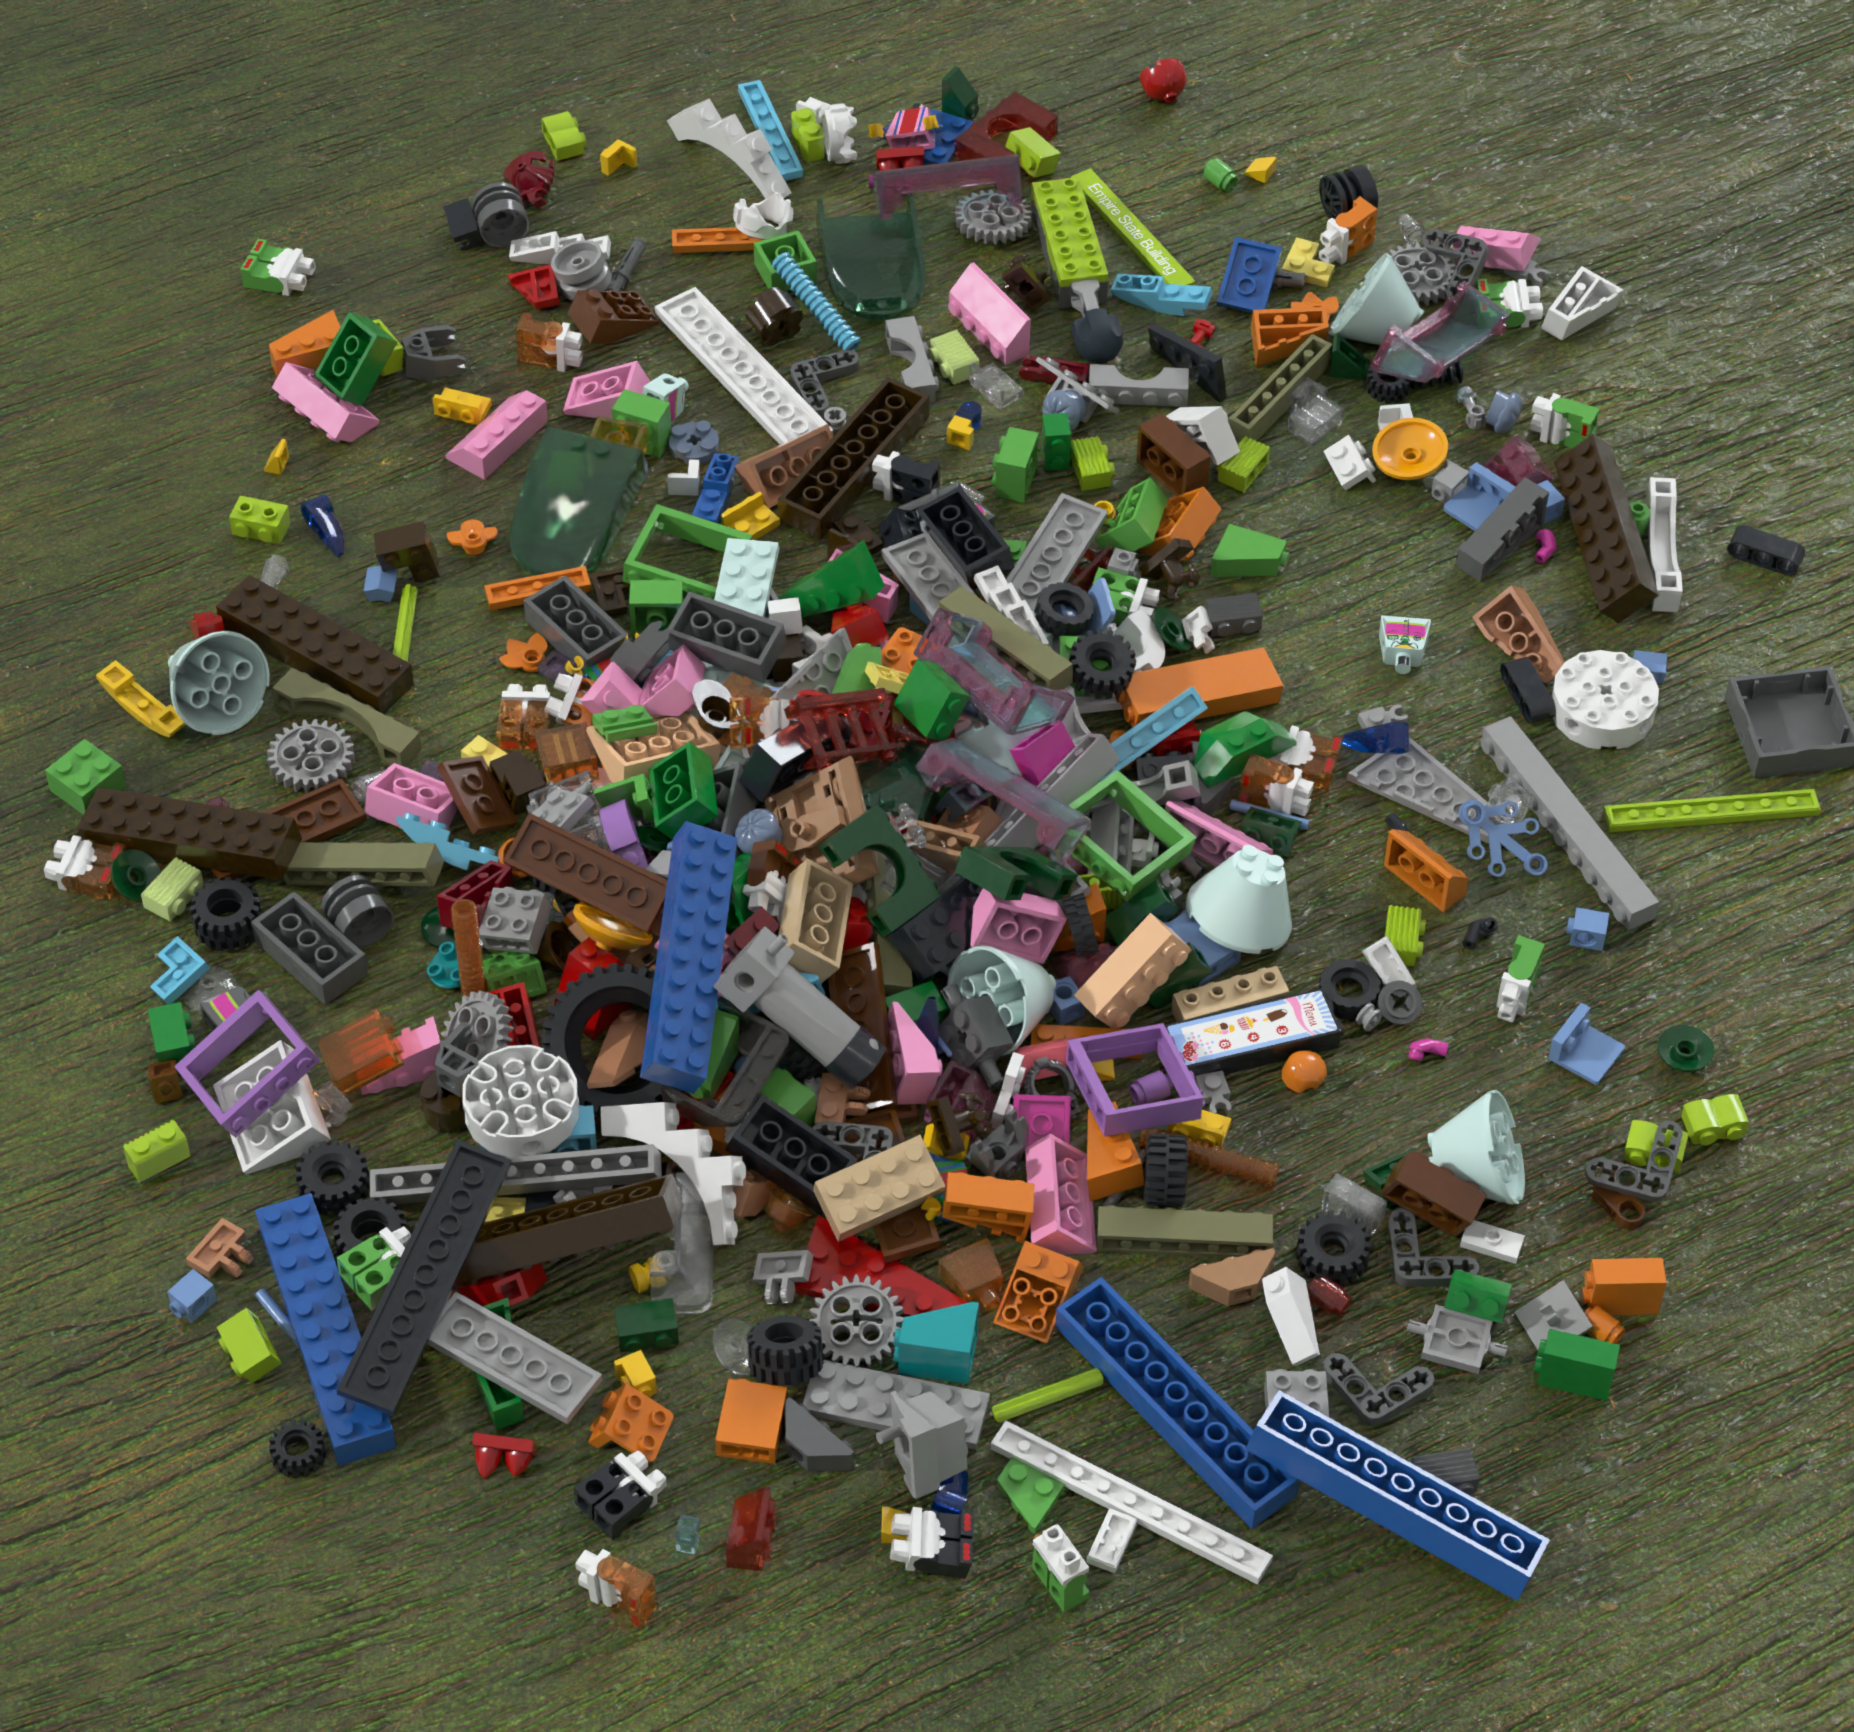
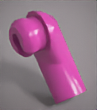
M1548 529L1540 530L1536 534V539H1540L1537 542L1542 544V547L1534 557L1541 564L1545 563L1557 549L1554 534Z
M1429 1038L1412 1042L1409 1046L1410 1052L1408 1056L1410 1059L1418 1061L1423 1059L1424 1052L1446 1057L1449 1043Z

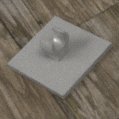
M1564 1280L1514 1312L1537 1350L1540 1339L1547 1340L1549 1329L1581 1336L1594 1328Z

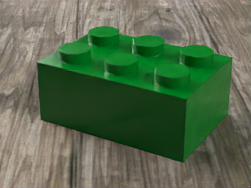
M349 312L314 376L341 400L362 406L398 342L370 318Z
M689 741L649 768L655 828L671 840H673L675 834L686 821L704 826L718 817L711 757Z

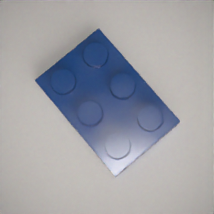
M1235 237L1217 298V306L1253 314V310L1266 309L1282 254V247Z

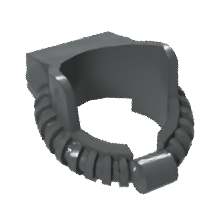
M1046 1056L1034 1060L1035 1066L1028 1070V1075L1025 1077V1095H1039L1034 1086V1079L1040 1070L1048 1068L1049 1071H1054L1062 1076L1061 1083L1065 1096H1071L1070 1122L1079 1118L1078 1115L1081 1110L1075 1096L1077 1094V1084H1075L1076 1081L1068 1066H1064L1058 1060H1048Z

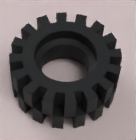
M1384 358L1383 362L1379 359L1376 360V364L1372 363L1370 365L1366 380L1367 393H1371L1370 397L1373 399L1377 397L1378 402L1384 399L1385 403L1389 404L1390 400H1393V403H1398V398L1402 401L1405 399V396L1409 395L1412 372L1409 371L1408 365L1404 366V362L1396 363L1397 359L1394 358L1392 362H1389L1388 358ZM1383 379H1391L1396 382L1389 383L1383 381Z
M296 1419L290 1420V1426H287L285 1422L280 1424L281 1431L276 1428L273 1431L274 1437L270 1436L269 1451L273 1466H276V1470L279 1473L283 1471L284 1476L288 1478L291 1473H293L294 1478H299V1473H304V1477L310 1476V1469L315 1473L318 1470L317 1464L322 1466L324 1463L323 1457H326L321 1430L319 1428L316 1429L315 1424L312 1422L307 1426L304 1419L300 1420V1424H296ZM305 1442L309 1445L308 1450L301 1455L292 1456L286 1453V1448L292 1443Z

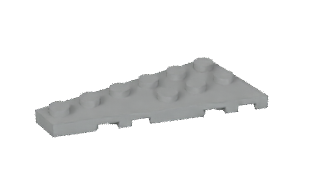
M845 628L838 629L735 733L744 758H750L754 744L761 738L765 739L764 733L760 731V728H757V721H762L760 720V714L764 713V708L768 706V702L771 700L788 699L790 703L791 699L795 700L800 695L797 694L799 691L807 689L831 695L846 654L853 649ZM747 727L751 729L750 744H746L745 740L747 739L745 737V734L747 733L745 729Z
M1406 734L1354 768L1347 776L1348 781L1468 835V826L1463 824L1459 818L1461 805L1468 800H1477L1484 807L1492 806ZM1471 808L1468 810L1469 818L1473 819L1476 816L1475 809ZM1503 815L1487 817L1495 825L1512 823ZM1480 827V840L1489 844L1488 833ZM1518 833L1507 835H1509L1511 838H1514L1518 835Z

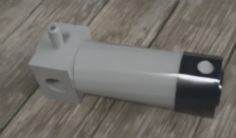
M764 926L730 962L713 987L743 1013L754 1004L817 1059L830 1074L846 1088L852 1090L875 1069L887 1048L789 965L788 962L795 952L786 945L788 938L783 934L777 937Z

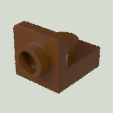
M176 1058L148 1065L149 1083L155 1103L157 1104L183 1097L179 1072L174 1067L177 1064Z

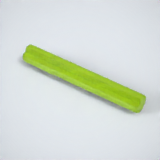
M406 584L402 589L393 650L394 655L408 662L418 592L417 587L411 584Z
M1092 1369L994 1405L992 1407V1414L996 1422L1011 1419L1101 1386L1104 1383L1103 1375L1100 1369Z

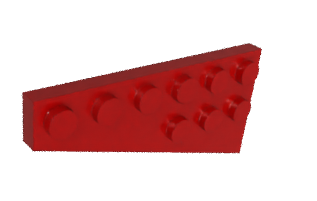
M819 1215L806 1249L813 1254L809 1281L794 1282L795 1293L824 1299L822 1289L825 1288L831 1292L833 1290L832 1281L841 1286L843 1285L844 1276L848 1279L849 1283H853L855 1275H858L859 1281L862 1283L867 1276H870L871 1285L881 1280V1290L891 1287L892 1293L890 1297L898 1296L899 1302L896 1306L903 1307L904 1313L900 1315L903 1318L969 1303L896 1260L885 1263L881 1251L855 1236H850L838 1242L829 1222ZM871 1303L866 1305L864 1310L875 1312L879 1306Z

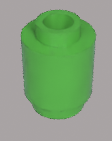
M1219 158L1209 160L1204 166V177L1221 191L1229 192L1238 183L1239 178L1236 172Z
M1631 502L1629 504L1641 538L1647 531L1650 509L1641 502Z

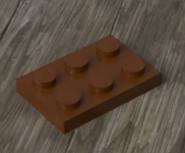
M482 755L444 761L437 767L473 835L514 828L518 823L514 812Z

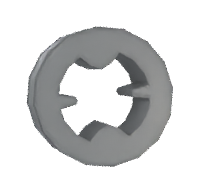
M831 407L824 412V421L833 431H839L846 423V412L842 408Z
M1369 1003L1357 1015L1356 1023L1363 1025L1364 1030L1371 1031L1381 1020L1383 1012L1379 1009L1375 1010V1006Z

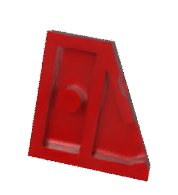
M551 264L508 274L510 284L536 310L560 304L557 280Z

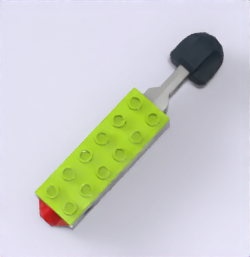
M1079 177L1033 182L1031 192L1032 217L1059 309L1074 307L1082 313L1083 318L1076 319L1071 328L1079 354L1089 362L1107 363L1119 354L1123 345V334L1118 317L1113 314L1107 315L1106 309H1099L1098 304L1107 303L1108 271Z

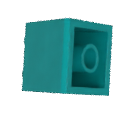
M970 1302L904 1317L902 1328H896L894 1336V1362H898V1374L969 1384L978 1336L979 1303Z

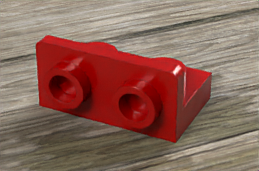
M1194 721L1187 722L1149 749L1148 753H1155V757L1166 756L1165 753L1180 751L1182 755L1191 752L1192 742H1199L1202 731H1197Z

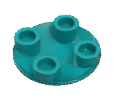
M444 942L440 945L439 952L430 961L427 967V974L430 980L439 987L456 988L472 980L481 967L480 953L476 947L468 944Z

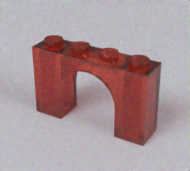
M1014 91L995 108L989 110L980 120L974 122L965 132L956 137L954 142L955 157L999 182L1013 170L1014 152L995 142L991 137L1001 132H1012L1031 127L1048 142L1058 134V115Z

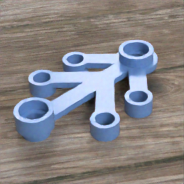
M1468 800L1461 805L1459 818L1463 824L1468 826L1470 846L1467 848V855L1471 859L1479 860L1485 855V849L1480 841L1481 827L1488 833L1491 858L1488 872L1490 875L1499 877L1506 871V866L1502 862L1501 844L1524 862V868L1527 873L1541 875L1546 871L1548 863L1543 855L1529 853L1507 835L1523 832L1535 834L1539 829V823L1536 819L1526 818L1522 822L1495 825L1487 817L1498 815L1514 817L1518 813V805L1513 801H1506L1502 805L1484 807L1477 800ZM1508 804H1511L1514 808L1511 814H1507L1505 811V807ZM1471 808L1476 811V816L1473 819L1468 816V810ZM1529 821L1534 823L1532 831L1526 829V824ZM1475 846L1480 849V854L1477 857L1472 854V849ZM1533 859L1538 861L1536 869L1530 867V862ZM1496 863L1501 866V871L1497 874L1493 872V866Z

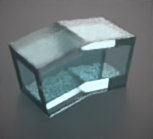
M681 1514L676 1527V1551L695 1554L700 1539V1518Z

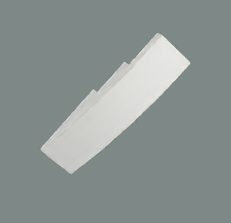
M555 231L512 240L509 258L511 261L551 264L552 257L559 249L572 242L585 240L582 233L559 238ZM608 235L588 239L599 244L605 259L610 258L611 241Z
M999 566L975 574L974 581L988 605L993 606L996 611L1006 618L1013 620L1023 630L1030 632L1033 637L1043 644L1049 645L1026 600L1021 601L1012 582L1007 583Z

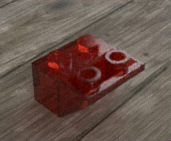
M762 1487L735 1498L726 1548L727 1567L763 1571L765 1560L771 1559V1533H775L777 1515H775L776 1500L771 1499V1487Z

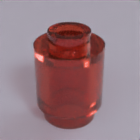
M1325 1275L1320 1279L1314 1278L1307 1289L1308 1293H1310L1309 1300L1331 1315L1336 1314L1341 1317L1352 1301V1297L1348 1295L1346 1289Z

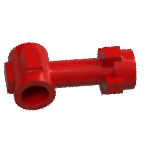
M1198 318L1192 329L1195 335L1190 342L1203 348L1200 345L1204 338H1212L1216 326L1212 325L1213 323Z

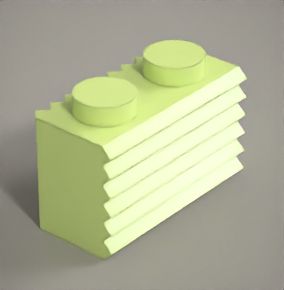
M958 329L930 339L929 357L932 359V362L938 363L942 376L944 378L948 377L952 384L956 385L961 381L964 382L979 375V358L974 354V351H972L967 342H965Z
M177 857L174 858L142 892L141 897L144 908L168 921H172L176 915H181L184 912L186 904L189 903L190 899L193 896L196 897L195 892L198 889H203L204 884L201 871L179 860Z

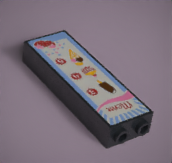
M1323 988L1165 1025L1169 1035L1174 1037L1177 1050L1183 1053L1185 1064L1188 1070L1193 1072L1194 1077L1222 1070L1224 1075L1285 1061L1291 1054L1297 1051L1307 1050L1319 1053L1339 1048L1340 1037L1344 1034L1341 1021L1339 1019L1336 1020L1334 1016L1333 1002L1327 999Z

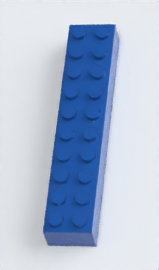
M686 821L673 837L640 1078L694 1094L707 1079L718 990L713 986L720 978L738 838Z
M306 1194L256 1209L255 1213L259 1231L293 1328L337 1465L340 1466L396 1448L393 1428L388 1414L337 1395L339 1384L362 1338L312 1194Z
M1102 1277L1056 1308V1329L1094 1368L1100 1369L1103 1377L1251 1529L1255 1528L1297 1496L1299 1479L1245 1450L1254 1431Z
M1280 1390L1256 1425L1245 1449L1518 1601L1550 1541L1546 1537Z

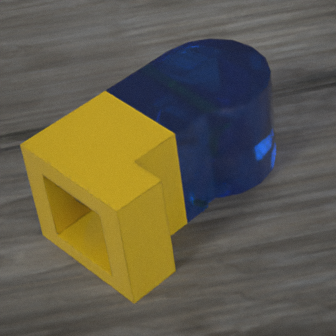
M967 401L960 406L947 427L948 444L970 451L974 444V430L978 429L982 422V408L979 403Z

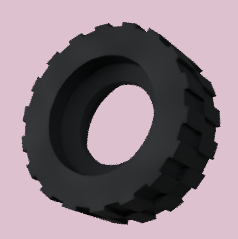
M1057 582V584L1052 583L1042 589L1034 613L1039 626L1045 632L1051 633L1055 637L1079 636L1089 629L1095 604H1093L1092 597L1085 590H1082L1081 587L1071 585V583ZM1055 604L1067 605L1073 608L1077 615L1073 617L1060 615L1052 609V606Z
M1084 893L1062 898L1078 958L1100 952Z
M1339 959V961H1334L1324 968L1323 974L1321 973L1318 989L1323 988L1327 999L1332 1000L1334 1016L1341 1020L1348 1019L1349 1021H1354L1361 1009L1367 1004L1372 1003L1376 1009L1381 982L1378 979L1379 975L1370 965H1366L1365 962L1361 960L1356 961L1355 959ZM1341 981H1354L1362 986L1363 993L1358 998H1344L1337 994L1335 987Z

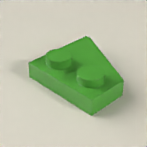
M1013 1457L997 1479L999 1490L1005 1497L1010 1499L1011 1506L1017 1514L1020 1513L1028 1523V1529L1036 1534L1063 1493L1065 1485Z

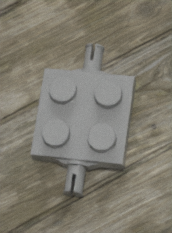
M584 780L576 790L571 792L557 788L531 814L569 832L594 805L591 798L586 796L593 789V785L589 781Z
M1435 1305L1433 1315L1427 1324L1410 1319L1407 1327V1332L1424 1335L1421 1359L1479 1374L1482 1360L1487 1356V1353L1505 1358L1508 1345L1491 1341L1490 1331L1493 1321L1449 1310L1440 1305Z

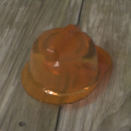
M770 1180L766 1181V1186L770 1193L766 1213L773 1219L774 1226L780 1232L784 1233L789 1228H797L807 1216H813L807 1205Z

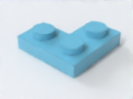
M177 936L157 954L170 969L150 987L166 1004H172L200 979L210 967Z

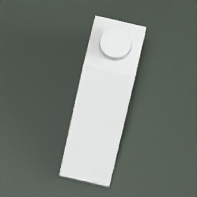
M1287 1267L1262 1278L1266 1304L1292 1365L1296 1367L1320 1355L1306 1280Z

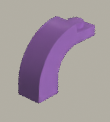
M623 799L600 809L602 826L611 851L615 855L646 869L649 864L635 829L638 824L629 801Z

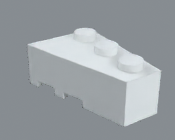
M1581 266L1548 309L1541 329L1563 340L1614 310L1623 289Z
M1222 406L1180 407L1166 416L1173 420L1184 433L1189 434L1193 441L1201 448L1206 449L1211 456L1212 462L1216 465L1223 463L1240 452L1228 423V416Z

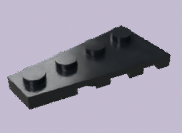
M1156 323L1148 327L1149 344L1155 352L1175 368H1189V379L1219 403L1227 399L1221 357Z

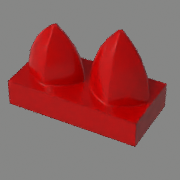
M923 146L876 150V168H879L884 178H897L899 167L903 166L906 172L912 174V178H915L922 169L924 161Z
M474 1433L472 1443L476 1448L475 1459L477 1468L483 1479L490 1476L496 1469L502 1452H505V1461L509 1471L513 1476L517 1477L527 1468L532 1456H536L538 1446L534 1440Z

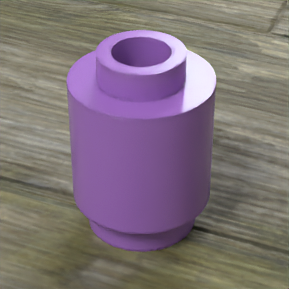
M1158 1070L1134 1080L1133 1084L1129 1086V1094L1136 1106L1154 1103L1169 1097L1173 1084L1168 1074H1163Z

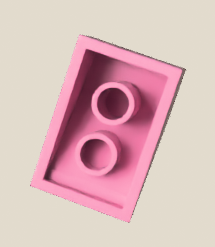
M638 361L573 378L563 412L566 415L612 420V407L623 390L626 389L643 394V386L651 381Z
M892 1002L887 1015L898 1104H927L926 1102H928L931 1093L935 1092L938 1077L942 1075V1062L937 1060L934 1046L898 1002Z

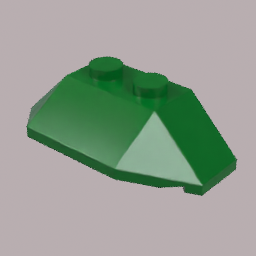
M1244 711L1201 732L1194 768L1200 780L1207 788H1210L1296 746L1297 742L1281 724Z

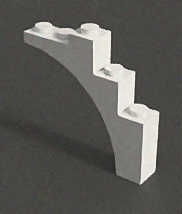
M710 98L682 110L667 120L678 141L686 139L699 140L715 147L731 158L751 178L765 199L775 192L780 193L782 198L792 193L768 153L772 148L761 129L746 134L736 114L721 119Z
M659 1102L601 1107L602 1136L627 1137L649 1145L654 1144L657 1149L675 1161L693 1181L704 1202L710 1220L713 1245H735L738 1228L734 1221L736 1195L733 1192V1186H743L746 1167L744 1162H742V1157H710L713 1143L709 1130H677L679 1112L676 1109V1103Z

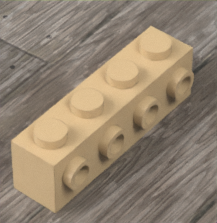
M1277 966L1261 968L1249 974L1236 975L1216 983L1210 982L1190 990H1181L1173 994L1172 1012L1176 1021L1179 1022L1289 996V989Z

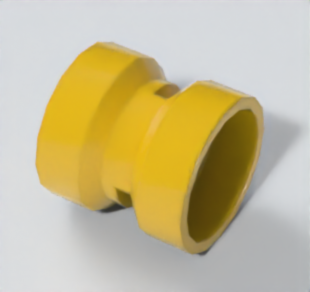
M656 1255L648 1258L646 1263H643V1266L635 1263L628 1267L630 1278L638 1293L647 1291L650 1285L655 1284L659 1286L667 1282L662 1263Z

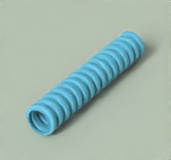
M788 252L780 254L773 261L772 268L777 269L776 272L778 275H782V280L786 281L788 286H791L790 289L796 292L795 295L800 297V301L805 303V307L807 309L810 308V313L814 314V318L819 320L820 325H824L825 331H829V336L833 337L834 342H838L839 348H843L842 351H854L860 345V337H856V333L851 331L850 325H847V322L842 320V316L837 314L835 308L832 309L833 305L828 303V299L823 297L822 292H818V287L814 286L813 281L809 280L808 275H804L805 272L803 269H800L798 264H795L793 258H790L791 255Z

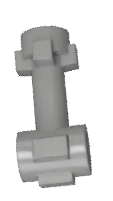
M1463 387L1458 391V402L1463 403L1464 407L1467 408L1466 423L1468 427L1478 430L1482 427V423L1485 422L1486 413L1482 406L1476 405L1474 402L1477 400L1476 392H1473L1471 387Z

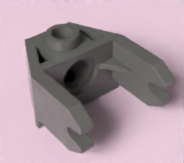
M448 325L424 327L402 338L401 345L404 348L403 370L405 376L433 382V377L458 375L465 371V357L458 354L433 357L430 347L447 346L455 342V328Z
M661 621L650 623L633 643L626 638L610 658V663L615 662L636 684L639 681L643 683L651 674V670L670 651L668 645L670 629L658 631L662 626Z
M466 1022L459 1024L445 1041H440V1049L435 1061L438 1085L459 1097H463V1083L467 1075L471 1074L472 1070L478 1066V1061H480L461 1050L472 1034L469 1031L471 1026ZM500 1045L496 1050L507 1047L508 1045Z
M1015 1109L1009 1111L1005 1115L1004 1125L1001 1124L983 1141L980 1139L975 1141L970 1146V1152L965 1155V1159L987 1176L1003 1180L1006 1177L1010 1178L1018 1169L1028 1144L1029 1125L1025 1117L1022 1116L1018 1119Z

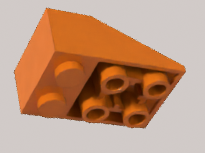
M1025 1241L993 1323L1048 1344L1056 1329V1308L1072 1297L1084 1265L1080 1261Z

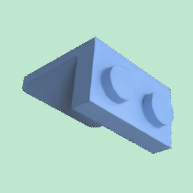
M1476 462L1470 467L1467 485L1445 503L1444 512L1476 531L1512 492L1515 486Z
M1099 577L1088 592V595L1093 599L1095 609L1089 629L1084 632L1083 636L1090 630L1093 634H1096L1097 629H1102L1104 632L1115 618L1116 611L1105 578ZM1054 605L1055 612L1068 617L1077 615V612L1067 605Z

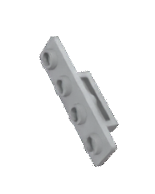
M1037 357L1035 360L1058 376L1048 394L1054 390H1074L1081 394L1086 404V415L1082 422L1087 423L1098 404L1115 414L1119 412V409L1113 406L1115 402L1113 399L1103 393L1101 397L1095 394L1096 388L1085 381L1083 384H1080L1076 381L1078 378L1076 374L1067 369L1064 372L1058 369L1060 364L1050 357H1047L1046 360Z

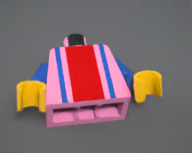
M916 103L912 106V109L898 111L893 121L886 128H883L882 124L868 125L870 138L878 137L879 139L887 140L890 149L923 146L925 150L935 148V133L942 132L943 125L936 115L931 114L929 108Z

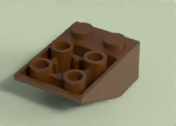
M578 290L567 313L589 343L611 344L658 325L660 322L652 309L641 298V295L635 291Z

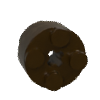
M773 287L763 291L755 298L757 302L753 307L749 305L746 310V319L768 346L777 344L780 338L784 336L796 335L801 329L799 324L803 316L802 311L785 289L780 290L779 287Z
M434 1071L424 1080L420 1089L423 1113L427 1124L441 1133H451V1130L457 1129L461 1131L468 1129L465 1124L463 1097H459L439 1086L436 1071Z

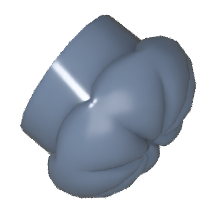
M1054 390L1045 397L1042 412L1043 414L1068 413L1070 431L1072 432L1084 419L1086 404L1081 394L1077 391Z
M1496 391L1485 422L1494 426L1497 434L1508 433L1517 422V418H1519L1522 410L1520 395L1516 392L1508 395L1502 391Z
M761 808L752 810L744 815L735 830V837L738 838L737 846L742 852L752 854L754 842L773 839L781 842L783 831L776 815L772 811Z

